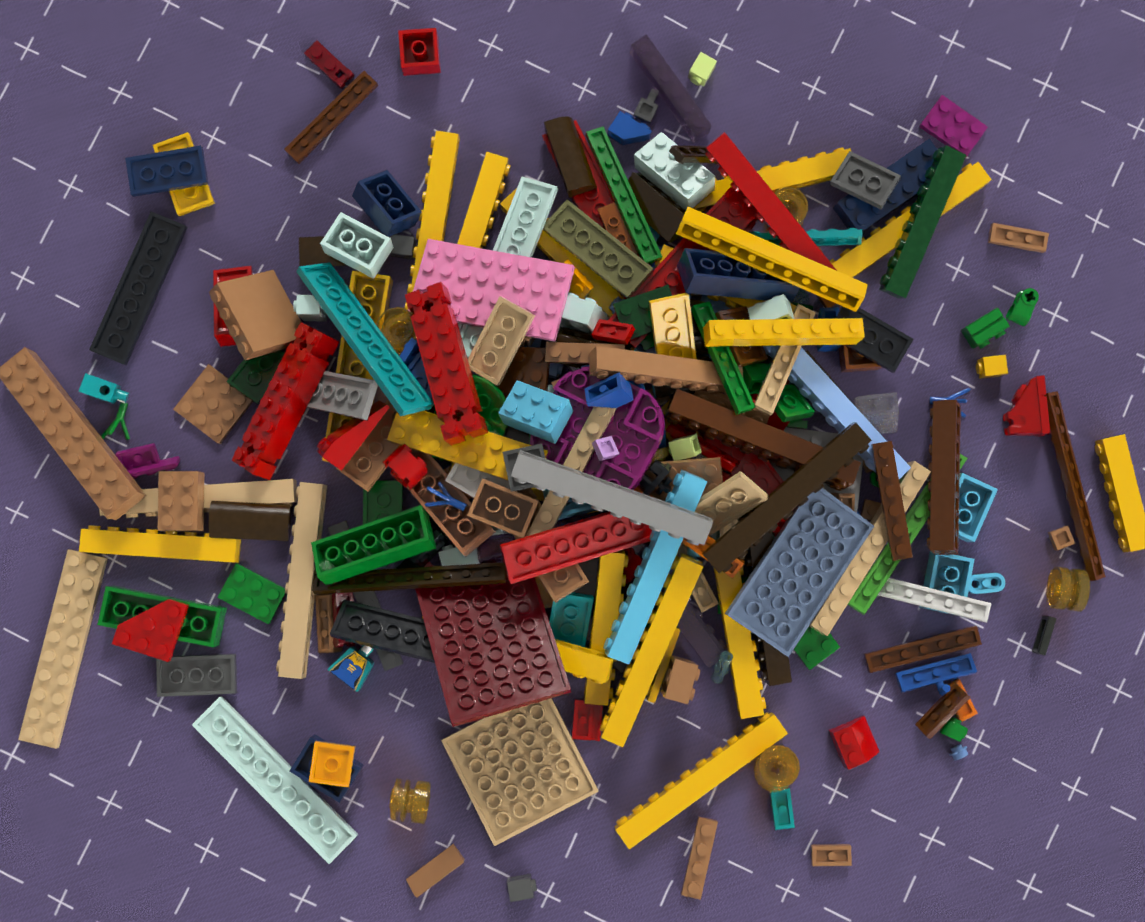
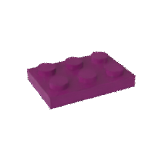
M941 95L919 126L944 145L966 154V157L988 128V126L943 95Z

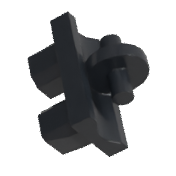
M658 460L652 463L649 470L656 476L651 479L644 474L639 483V486L644 490L643 494L649 496L657 486L659 488L656 490V493L659 495L663 491L666 493L672 491L669 484L673 480L670 477L663 480L672 468L669 463L664 465Z

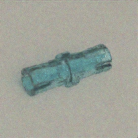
M722 652L719 660L715 663L714 673L711 676L713 682L722 683L724 676L729 672L730 662L733 659V655L730 652Z

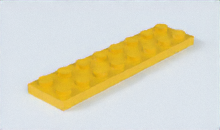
M427 411L400 416L397 412L387 438L390 442L399 445L406 444L411 449L508 480L502 452L532 446L489 431L487 434L475 438L466 435V441L451 446L444 441L440 425L445 423L438 419L436 414ZM544 450L545 459L548 454L547 450Z

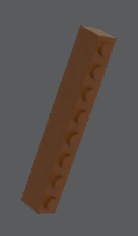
M957 399L933 401V408H930V417L933 419V425L930 426L932 444L929 445L932 462L929 463L931 481L928 482V489L931 492V499L928 500L930 518H928L927 526L928 530H930V537L927 538V547L934 555H958L961 405Z

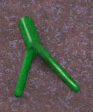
M120 402L116 419L101 435L102 439L108 434L112 435L119 422H121L126 440L130 439L124 421L128 407L127 403Z

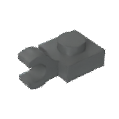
M652 88L647 100L641 97L634 112V117L651 124L659 106L655 104L659 90Z

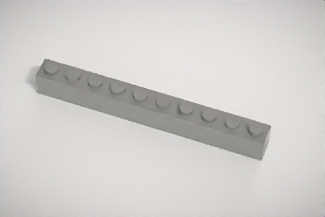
M522 450L518 454L511 474L516 482L534 484V488L545 491V489L551 490L558 497H571L575 503L583 505L585 502L592 505L591 508L603 511L604 509L610 511V514L614 517L622 518L624 516L630 518L629 521L634 524L641 525V523L649 525L651 530L657 532L661 530L666 531L673 538L679 539L683 537L687 539V542L697 546L699 543L705 545L713 524L710 517Z

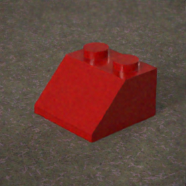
M864 715L828 730L841 762L848 770L868 762L880 752Z

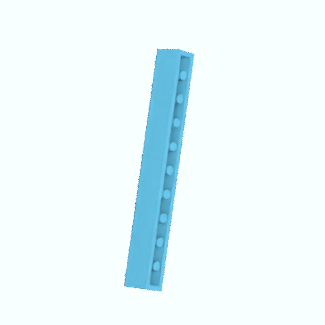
M681 470L679 474H676L673 481V490L668 493L665 502L695 512L707 481L702 477ZM652 530L650 535L651 542L643 551V560L641 565H638L635 570L634 582L628 586L626 601L621 603L619 608L620 615L617 620H614L611 627V636L604 643V651L607 657L630 664L683 537L677 539L669 536L666 531L661 530L657 532Z

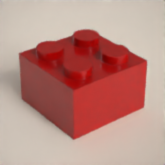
M437 29L398 30L400 62L403 75L441 73Z

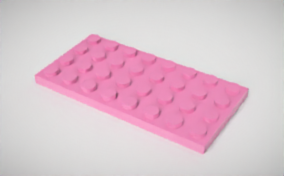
M428 239L413 291L420 290L424 293L427 292V286L442 282L449 291L452 303L448 305L454 310L457 323L484 328L499 296H502L536 315L525 336L556 342L575 267L571 264Z

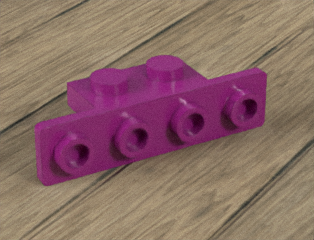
M155 443L118 451L115 454L133 479L143 474L153 475L160 470H173L180 462L179 456L160 460Z

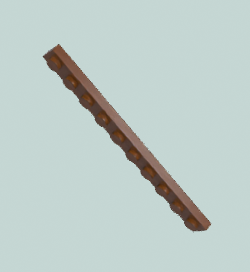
M1058 391L1046 393L1044 397L1047 396L1049 424L1052 435L1051 441L1057 454L1056 460L1060 466L1061 480L1066 490V499L1069 501L1070 515L1074 521L1075 535L1079 540L1080 554L1085 564V573L1089 581H1096L1106 576Z

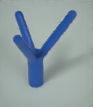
M966 388L948 397L930 396L929 404H933V401L954 400V398L969 392L971 389ZM957 399L959 403H967V399ZM961 412V416L965 418L966 414Z
M438 482V486L444 494L431 487H427L428 491L446 501L425 503L426 507L449 504L459 510H465L467 504L451 497L441 482Z

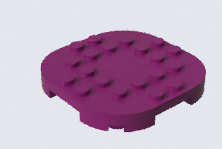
M581 367L582 369L568 372L553 388V394L569 399L573 408V413L556 444L533 435L530 437V445L542 444L543 449L548 451L547 460L561 465L564 464L593 409L592 406H588L586 403L585 388L604 379L590 376L589 367ZM631 384L634 400L616 409L602 438L612 436L619 455L599 461L594 451L584 473L634 490L641 482L662 441L665 421L661 407L654 397L646 390Z

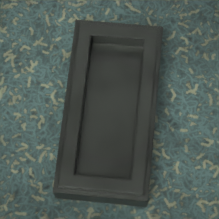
M1042 616L1032 649L1033 653L1046 656L1057 618Z

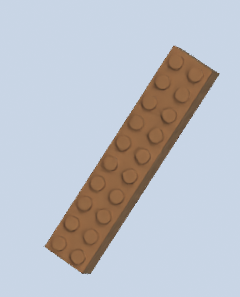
M24 347L0 367V379L106 518L119 519L147 496L36 352Z

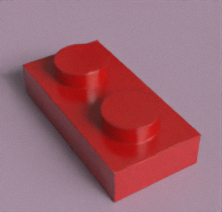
M599 319L591 335L596 340L628 345L635 328L632 324Z

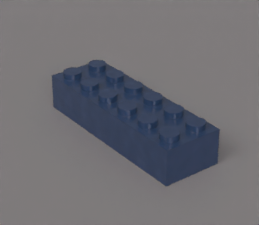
M930 138L886 168L901 175V178L882 209L850 194L836 203L833 209L847 229H862L863 233L917 196L920 186L925 182V173L933 163V154L937 150Z
M685 248L677 264L686 293L763 301L784 294L789 302L792 303L800 289L795 285L716 251Z

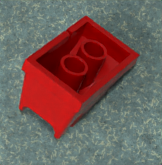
M1045 375L1030 379L1025 384H1021L1011 400L1013 405L1003 415V421L1009 423L1008 428L1004 429L1006 436L1040 437L1050 433L1047 396L1044 397L1046 395Z

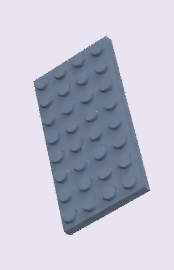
M823 488L817 493L812 492L808 496L809 500L801 507L797 505L794 508V513L786 520L725 612L730 618L787 657H789L874 528L873 524Z

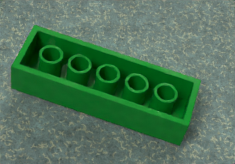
M422 505L311 542L317 577L325 585L436 549L429 514Z
M106 586L97 625L117 629L119 624L168 599H173L189 605L178 641L216 647L220 644L227 607L117 586Z

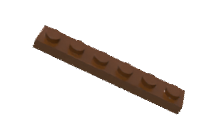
M363 71L284 150L300 164L378 87V83Z
M892 441L871 444L891 559L895 561L913 558Z
M974 625L864 653L868 673H873L979 646L982 643L978 628Z

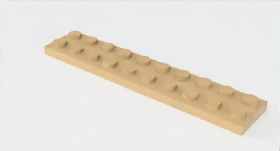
M71 549L67 551L18 740L55 749L60 746L108 558Z

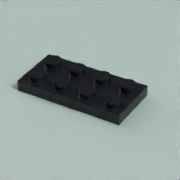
M842 306L835 319L863 318L865 336L859 343L845 346L894 373L914 339L861 308L854 312Z

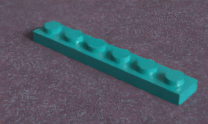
M811 229L805 231L817 246L861 245L862 229H828L827 231ZM750 232L778 246L781 243L777 237L773 238L769 233Z

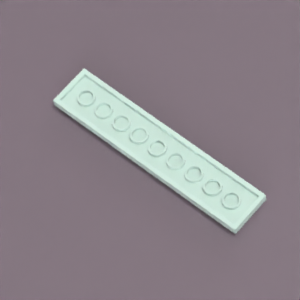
M521 177L493 251L526 257L533 256L556 197L557 186ZM463 325L460 334L467 358H469L483 330L482 327Z
M222 696L192 724L328 864L358 835L307 782L289 772L291 766Z

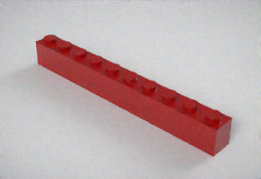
M725 132L705 148L707 151L705 153L706 157L712 163L715 161L718 164L719 168L717 170L724 178L728 177L732 181L730 186L736 193L741 192L744 196L743 202L748 208H754L757 212L754 215L761 223L765 222L767 224L769 234L781 241L780 247L836 270Z

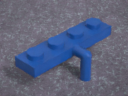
M971 653L897 672L895 676L901 693L936 684L939 694L944 696L951 689L948 684H944V681L974 674L977 672Z

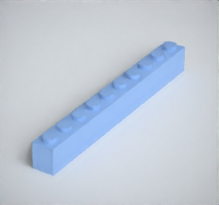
M763 346L766 354L773 360L779 346ZM801 347L788 380L799 388L800 393L811 401L814 409L821 412L826 422L839 433L852 422H856L872 441L868 443L870 447L862 454L858 452L857 455H860L865 461L866 466L876 473L871 444L887 441ZM894 450L898 477L900 479L911 467Z

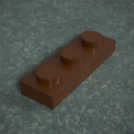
M954 683L950 687V691L942 696L915 724L927 738L931 739L971 698L958 684Z

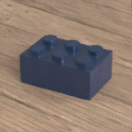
M388 170L358 181L352 195L381 233L387 237L414 227L422 212Z
M314 734L309 738L289 772L340 803L364 765L353 759L349 787L309 782L315 741L327 742Z

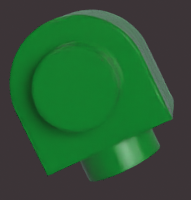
M951 717L939 733L961 742V739L965 738L968 728L960 725L962 721Z

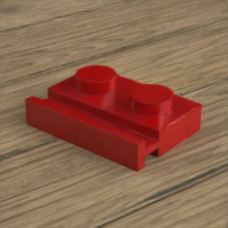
M575 699L572 739L600 741L603 705L585 704L583 699Z

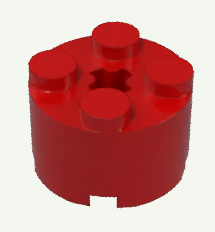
M403 444L402 446L399 445L382 464L385 468L389 466L392 469L390 474L398 482L412 490L427 474L428 469L426 468L427 464L420 457L415 458L411 454L412 450L406 444Z

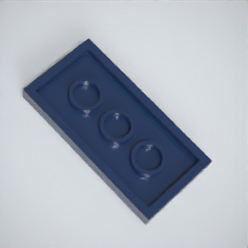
M201 145L125 158L130 193L133 197L209 184L204 151Z

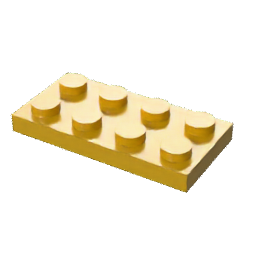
M187 132L152 146L155 153L194 147L191 135ZM209 185L169 191L179 217L215 204Z
M682 293L650 300L649 307L656 354L697 359L689 294Z

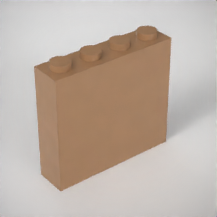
M274 270L219 282L209 291L211 300L215 303L220 317L224 320L229 334L233 337L238 351L242 354L244 360L286 349L290 343H294L296 339L294 334L301 320L296 312H294L293 305Z

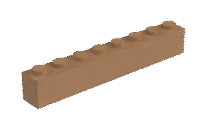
M596 346L589 353L590 376H597L598 379H606L620 373L626 380L634 381L636 384L651 383L653 386L667 385L674 389L689 388L690 391L706 390L708 393L721 392L727 395L715 365L711 361ZM743 366L738 367L743 377Z

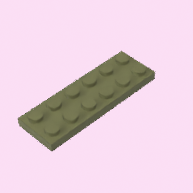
M568 199L545 222L543 231L627 299L654 272V269Z

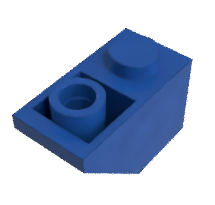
M620 111L608 128L607 135L621 145L649 140L652 131L645 123L635 121L631 114Z

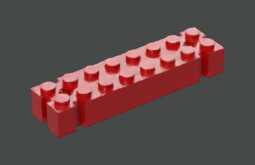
M442 282L427 286V292L422 293L420 290L405 294L408 309L414 314L410 317L438 419L445 423L440 425L444 441L452 446L466 441V435L475 438L487 434L488 430L485 419L478 413L482 411L456 316L454 310L448 305L452 303L449 291Z
M300 322L294 336L296 339L294 343H290L243 435L242 440L244 443L242 447L238 446L232 458V461L239 466L245 467L244 469L251 474L267 480L271 479L277 467L274 465L276 460L281 459L329 364L327 362L329 355L334 354L339 344L338 340Z

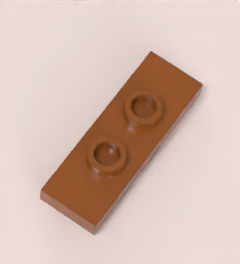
M616 202L598 208V213L605 230L637 255Z

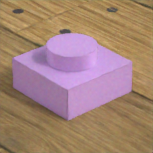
M612 436L597 439L592 443L599 461L619 455Z

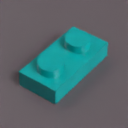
M790 788L769 789L774 829L795 828Z

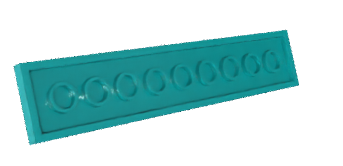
M329 262L299 266L296 271L399 415L405 416L431 409L434 405L433 401L332 264Z

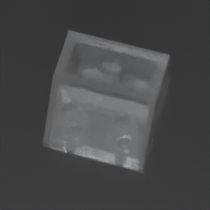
M897 392L858 396L853 399L856 408L880 434L897 432L899 416Z

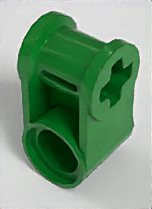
M1028 288L1017 293L1012 306L1007 312L1006 319L1023 327L1026 326L1038 301V292L1035 289Z

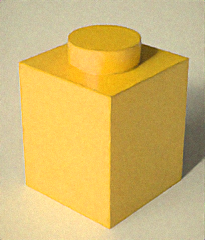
M1006 355L978 359L976 372L979 374V378L999 377L1008 374Z

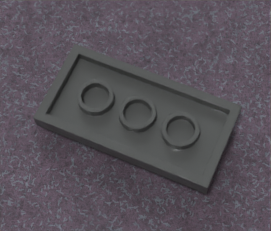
M236 654L172 656L170 662L156 658L157 697L237 693Z

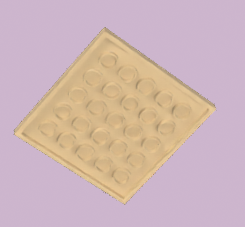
M552 698L480 719L441 740L494 846L599 792Z

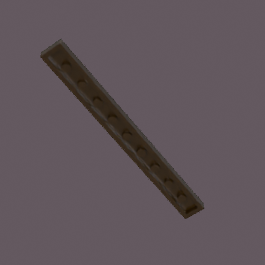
M504 562L371 570L329 585H325L317 577V573H315L312 591L314 594L503 584L506 583V568Z

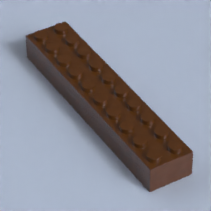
M676 389L672 395L664 415L667 422L677 426L680 424L685 426L687 431L696 433V431L700 432L707 439L714 440L715 438L722 441L721 444L727 447L735 446L740 448L739 451L742 453L755 454L762 461L768 462L770 460L775 462L777 467L782 469L790 468L794 470V473L823 448L742 414L736 415L732 410L680 389ZM854 460L847 467L843 465L837 470L839 474L832 480L827 479L825 483L830 484V488L838 491L853 485L861 462Z

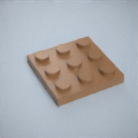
M208 364L173 410L215 442L221 444L253 401L227 384L228 378Z

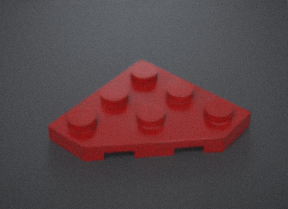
M168 599L117 626L112 644L170 662L189 605Z

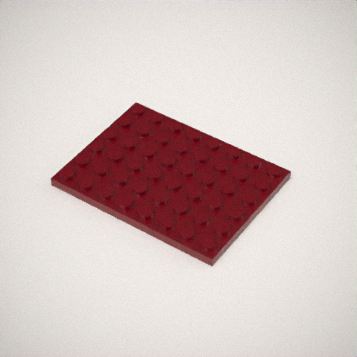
M502 558V559L494 560V561L487 562V563H499V562H504V560H503V558ZM506 573V583L415 589L452 727L571 693L570 684L535 577L510 584Z

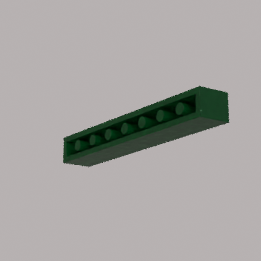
M947 145L938 148L934 152L932 157L933 163L925 173V182L917 192V201L911 206V215L902 227L903 234L895 244V253L887 263L888 269L886 274L880 279V291L898 299L907 297L966 158V154Z

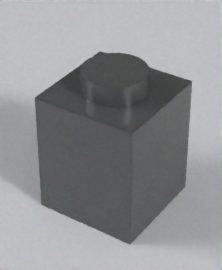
M403 235L391 236L394 248L390 256L414 260L415 238Z
M531 873L508 877L507 879L510 902L534 898V891H537L536 880L532 879Z

